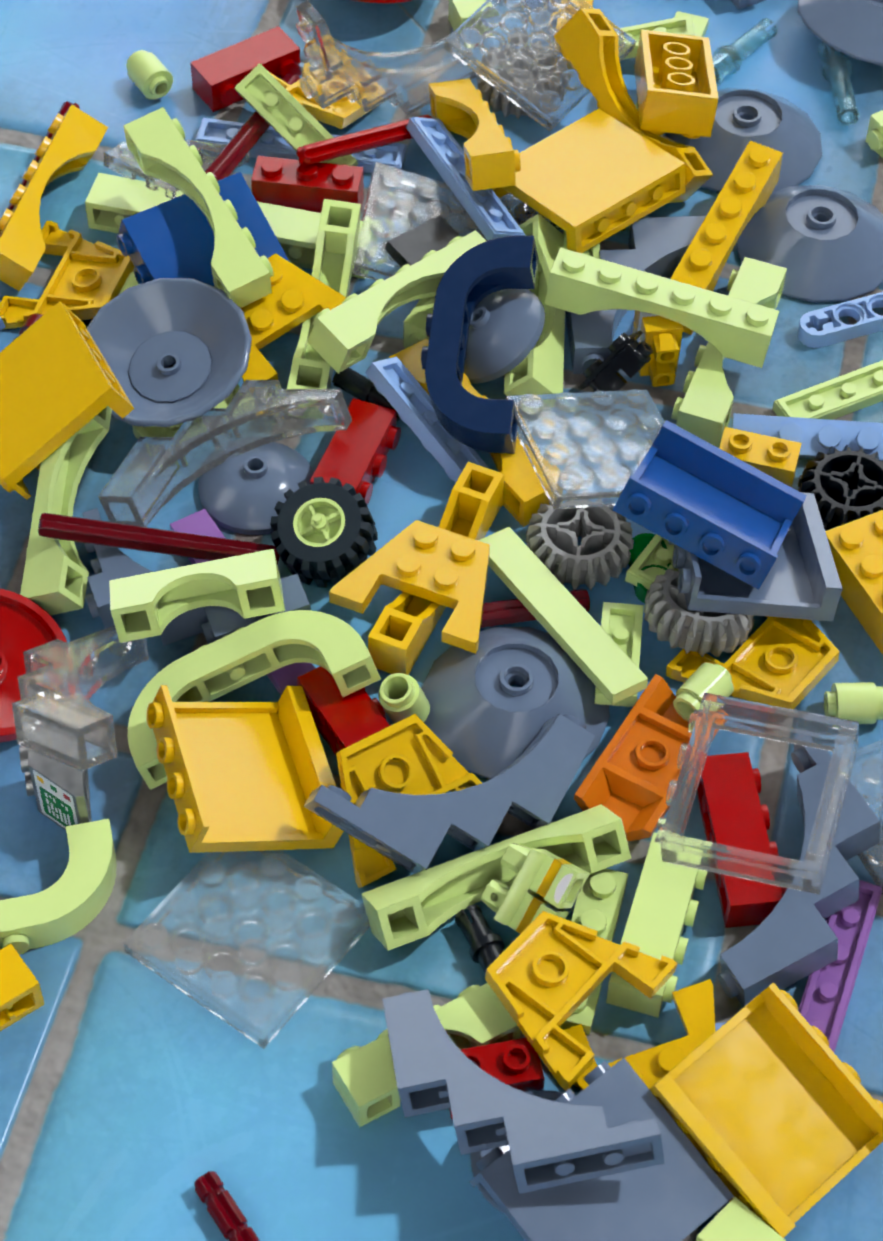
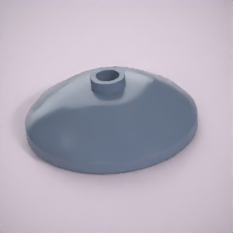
M528 289L500 290L485 297L475 307L470 321L464 374H466L470 383H485L505 375L520 364L534 348L544 327L545 310L540 299Z
M265 440L240 442L219 451L204 466L198 483L199 498L203 509H206L213 521L219 526L245 535L271 534V532H274L270 525L271 517L278 516L274 509L277 502L285 503L284 493L289 489L293 492L300 489L297 483L306 480L307 484L310 485V479L314 472L308 461L289 446Z

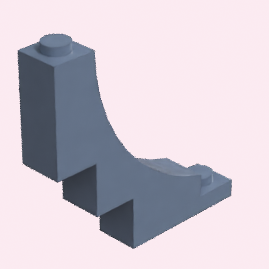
M706 216L641 218L630 225L629 249L599 250L600 259L670 278ZM738 240L732 251H737ZM600 310L582 315L565 311L573 374H583L597 359L600 358L603 362L612 353L608 347L613 343L615 331L628 310Z
M558 714L545 722L534 741L519 758L504 771L482 784L460 791L430 795L392 793L370 788L360 794L355 804L350 802L352 797L344 790L333 785H328V787L321 785L311 792L303 807L415 874L428 868L446 834L470 849L477 851L490 845L506 813L511 814L533 829L550 824L596 736L585 729L586 725L580 719L568 714Z
M809 726L793 733L794 751L791 753L792 761L800 772L797 775V798L803 816L805 831L802 852L795 874L785 894L766 919L743 940L720 954L721 973L718 974L720 985L730 999L736 996L743 1007L773 982L782 990L838 959V938L824 919L859 900V878L847 863V860L875 846L880 840V820Z
M429 989L406 992L398 996L382 999L397 1088L405 1118L451 1108L461 1155L509 1145L519 1194L665 1163L657 1118L645 1121L633 1120L621 1126L607 1128L603 1107L574 1105L551 1101L520 1091L483 1071L453 1043L434 1010Z

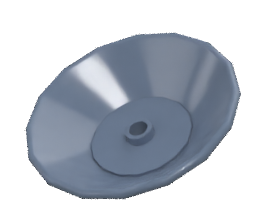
M798 0V14L809 31L826 45L854 59L883 66V0Z
M725 88L717 90L719 100L711 138L700 137L698 139H690L681 134L665 133L666 137L678 143L695 147L713 174L701 187L720 193L750 140L783 152L779 181L773 192L789 186H797L812 175L822 157L821 134L809 115L787 99L757 89Z
M823 185L789 186L772 192L765 206L753 215L738 239V256L741 262H743L744 257L787 268L782 292L783 296L812 303L846 302L873 292L883 283V214L876 206L848 191Z
M158 278L127 288L102 306L87 327V330L134 407V410L123 419L113 410L111 417L133 426L170 427L202 417L230 396L248 367L252 337L244 312L232 299H229L223 290L192 278Z
M492 627L481 631L476 654L451 646L433 662L421 688L430 704V712L424 723L453 752L452 756L469 773L472 772L474 775L488 780L504 771L519 758L534 741L545 722L558 714H568L580 719L585 723V729L596 736L585 756L586 758L598 747L610 714L609 705L594 704L595 684L547 632L531 627Z

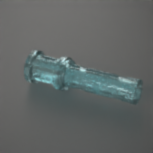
M764 18L760 20L758 24L730 46L723 45L715 50L712 60L717 87L721 85L726 75H733L740 69L741 61L745 60L755 50L776 36L777 28L775 25L768 31L765 30L766 27L773 23L770 19Z
M821 42L817 52L820 60L824 63L822 66L823 77L830 82L838 123L844 126L852 125L858 121L860 115L850 80L853 71L851 60L847 58L846 54L840 51L837 52L836 49Z

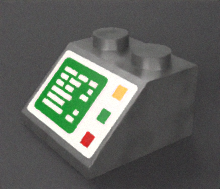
M79 722L26 728L27 746L19 747L22 773L25 772L27 795H35L39 812L65 830V826L92 822L88 768Z

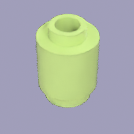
M139 50L128 58L126 63L127 74L146 98L151 100L159 99L169 92L173 84V76L153 53Z
M701 664L677 690L676 698L673 701L676 712L684 720L692 724H698L701 720H708L733 693L734 685L731 674L719 664Z
M393 673L382 681L379 690V701L394 724L413 714H416L425 722L430 712V704L419 684L412 676L403 673Z
M874 682L833 683L831 691H825L824 693L825 716H831L834 725L875 724L876 720H883V686H876Z

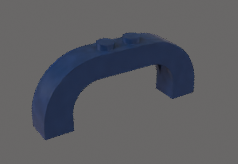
M534 236L499 237L483 242L463 253L443 275L436 291L433 314H427L426 334L429 337V344L422 348L421 365L422 369H425L426 384L433 409L441 425L452 437L462 444L480 451L515 454L519 419L514 400L480 398L469 393L462 386L471 316L478 303L494 292L505 289H535L538 253Z

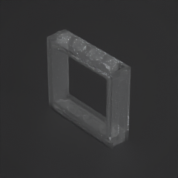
M704 692L699 710H694V713L690 714L688 732L692 733L689 744L682 743L679 750L677 768L681 769L678 781L671 780L668 787L666 805L670 806L667 817H660L658 820V832L655 843L661 845L662 861L820 895L858 749L859 722ZM715 729L833 752L804 861L684 836Z

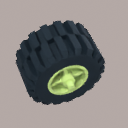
M315 477L314 484L308 485L306 480L297 483L300 489L295 492L289 489L284 493L285 503L277 502L274 509L278 516H272L270 522L274 531L271 532V538L283 563L292 575L298 574L301 581L307 585H310L314 580L317 587L326 588L327 582L332 581L336 585L367 560V555L372 556L376 552L377 548L374 541L378 540V533L364 498L360 493H356L352 485L346 483L342 486L339 479L332 477L329 483H325L323 477Z

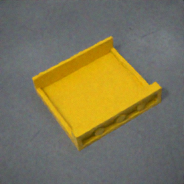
M597 109L520 152L521 170L520 172H515L516 185L492 189L498 198L511 193L565 230L567 249L583 253L684 194L685 163L601 109Z
M61 301L0 352V485L9 493L15 490L26 500L31 495L23 478L102 410L109 406L122 419L134 410L132 403L83 321Z
M160 686L153 702L147 707V724L149 728L153 729L155 734L157 758L164 765L167 775V792L169 797L174 799L178 813V829L180 834L185 836L189 853L330 849L335 847L344 831L303 807L313 790L321 785L328 787V785L336 786L302 686H286L278 702H172L168 686Z
M774 982L649 1089L732 1195L738 1198L782 1238L796 1227L795 1223L883 1142V1103L873 1099L861 1085L860 1077L855 1069L849 1064L842 1062L830 1049L829 1041L824 1033L806 1021L798 1011L797 1003L793 997L786 991L779 989Z

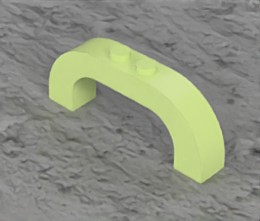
M311 610L287 611L268 616L248 626L241 627L219 640L199 647L197 650L163 668L147 683L139 694L128 722L129 749L135 765L149 789H154L167 782L164 765L157 758L155 734L153 729L149 728L146 718L147 707L153 702L161 685L168 686L172 702H210L281 667L303 662L313 663L326 669L335 680L342 697H345L381 680L361 636L348 623L333 615Z
M109 819L65 826L69 846V861L64 873L57 882L35 894L0 900V950L12 944L17 953L21 955L30 949L58 943L85 928L101 912L112 893L117 870Z

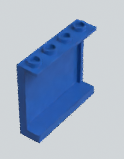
M241 172L218 180L221 198L223 201L229 199L234 206L238 216L237 222L241 229L247 227L251 232L256 244L254 249L259 257L265 255L269 258L276 253L289 261ZM186 194L121 220L119 233L116 236L117 244L125 257L129 256L135 266L133 271L138 284L158 278H192L215 287L211 268L214 252V233L206 216Z
M666 420L634 475L628 479L613 511L759 590L775 563L782 542L807 495Z

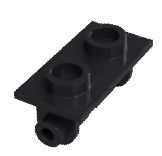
M640 330L629 336L626 333L621 334L608 347L612 353L603 362L600 358L597 359L585 370L583 375L587 379L578 389L581 391L590 386L594 390L591 396L599 404H602L604 401L610 402L628 383L618 371L622 369L629 378H632L651 360L652 348L646 342L642 341L639 344L636 340L642 334V331Z

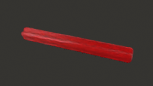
M428 114L422 115V116H418V117H420V118H431V119H433V118H432L430 115H428ZM409 119L299 147L296 155L299 157V163L307 166L412 139V135L406 128Z

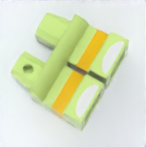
M510 843L501 859V864L517 873V876L511 887L497 879H492L484 890L481 901L496 912L494 920L509 926L521 934L542 911L566 919L569 912L564 910V908H572L590 873L545 849L528 848Z

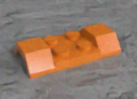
M657 674L654 675L574 794V800L582 811L602 804L619 816L623 822L627 841L651 837L667 810L670 811L695 772L697 758L706 755L712 740L730 712L729 709L721 706L708 720H701L698 724L687 722L674 708L673 701L676 696L664 678Z

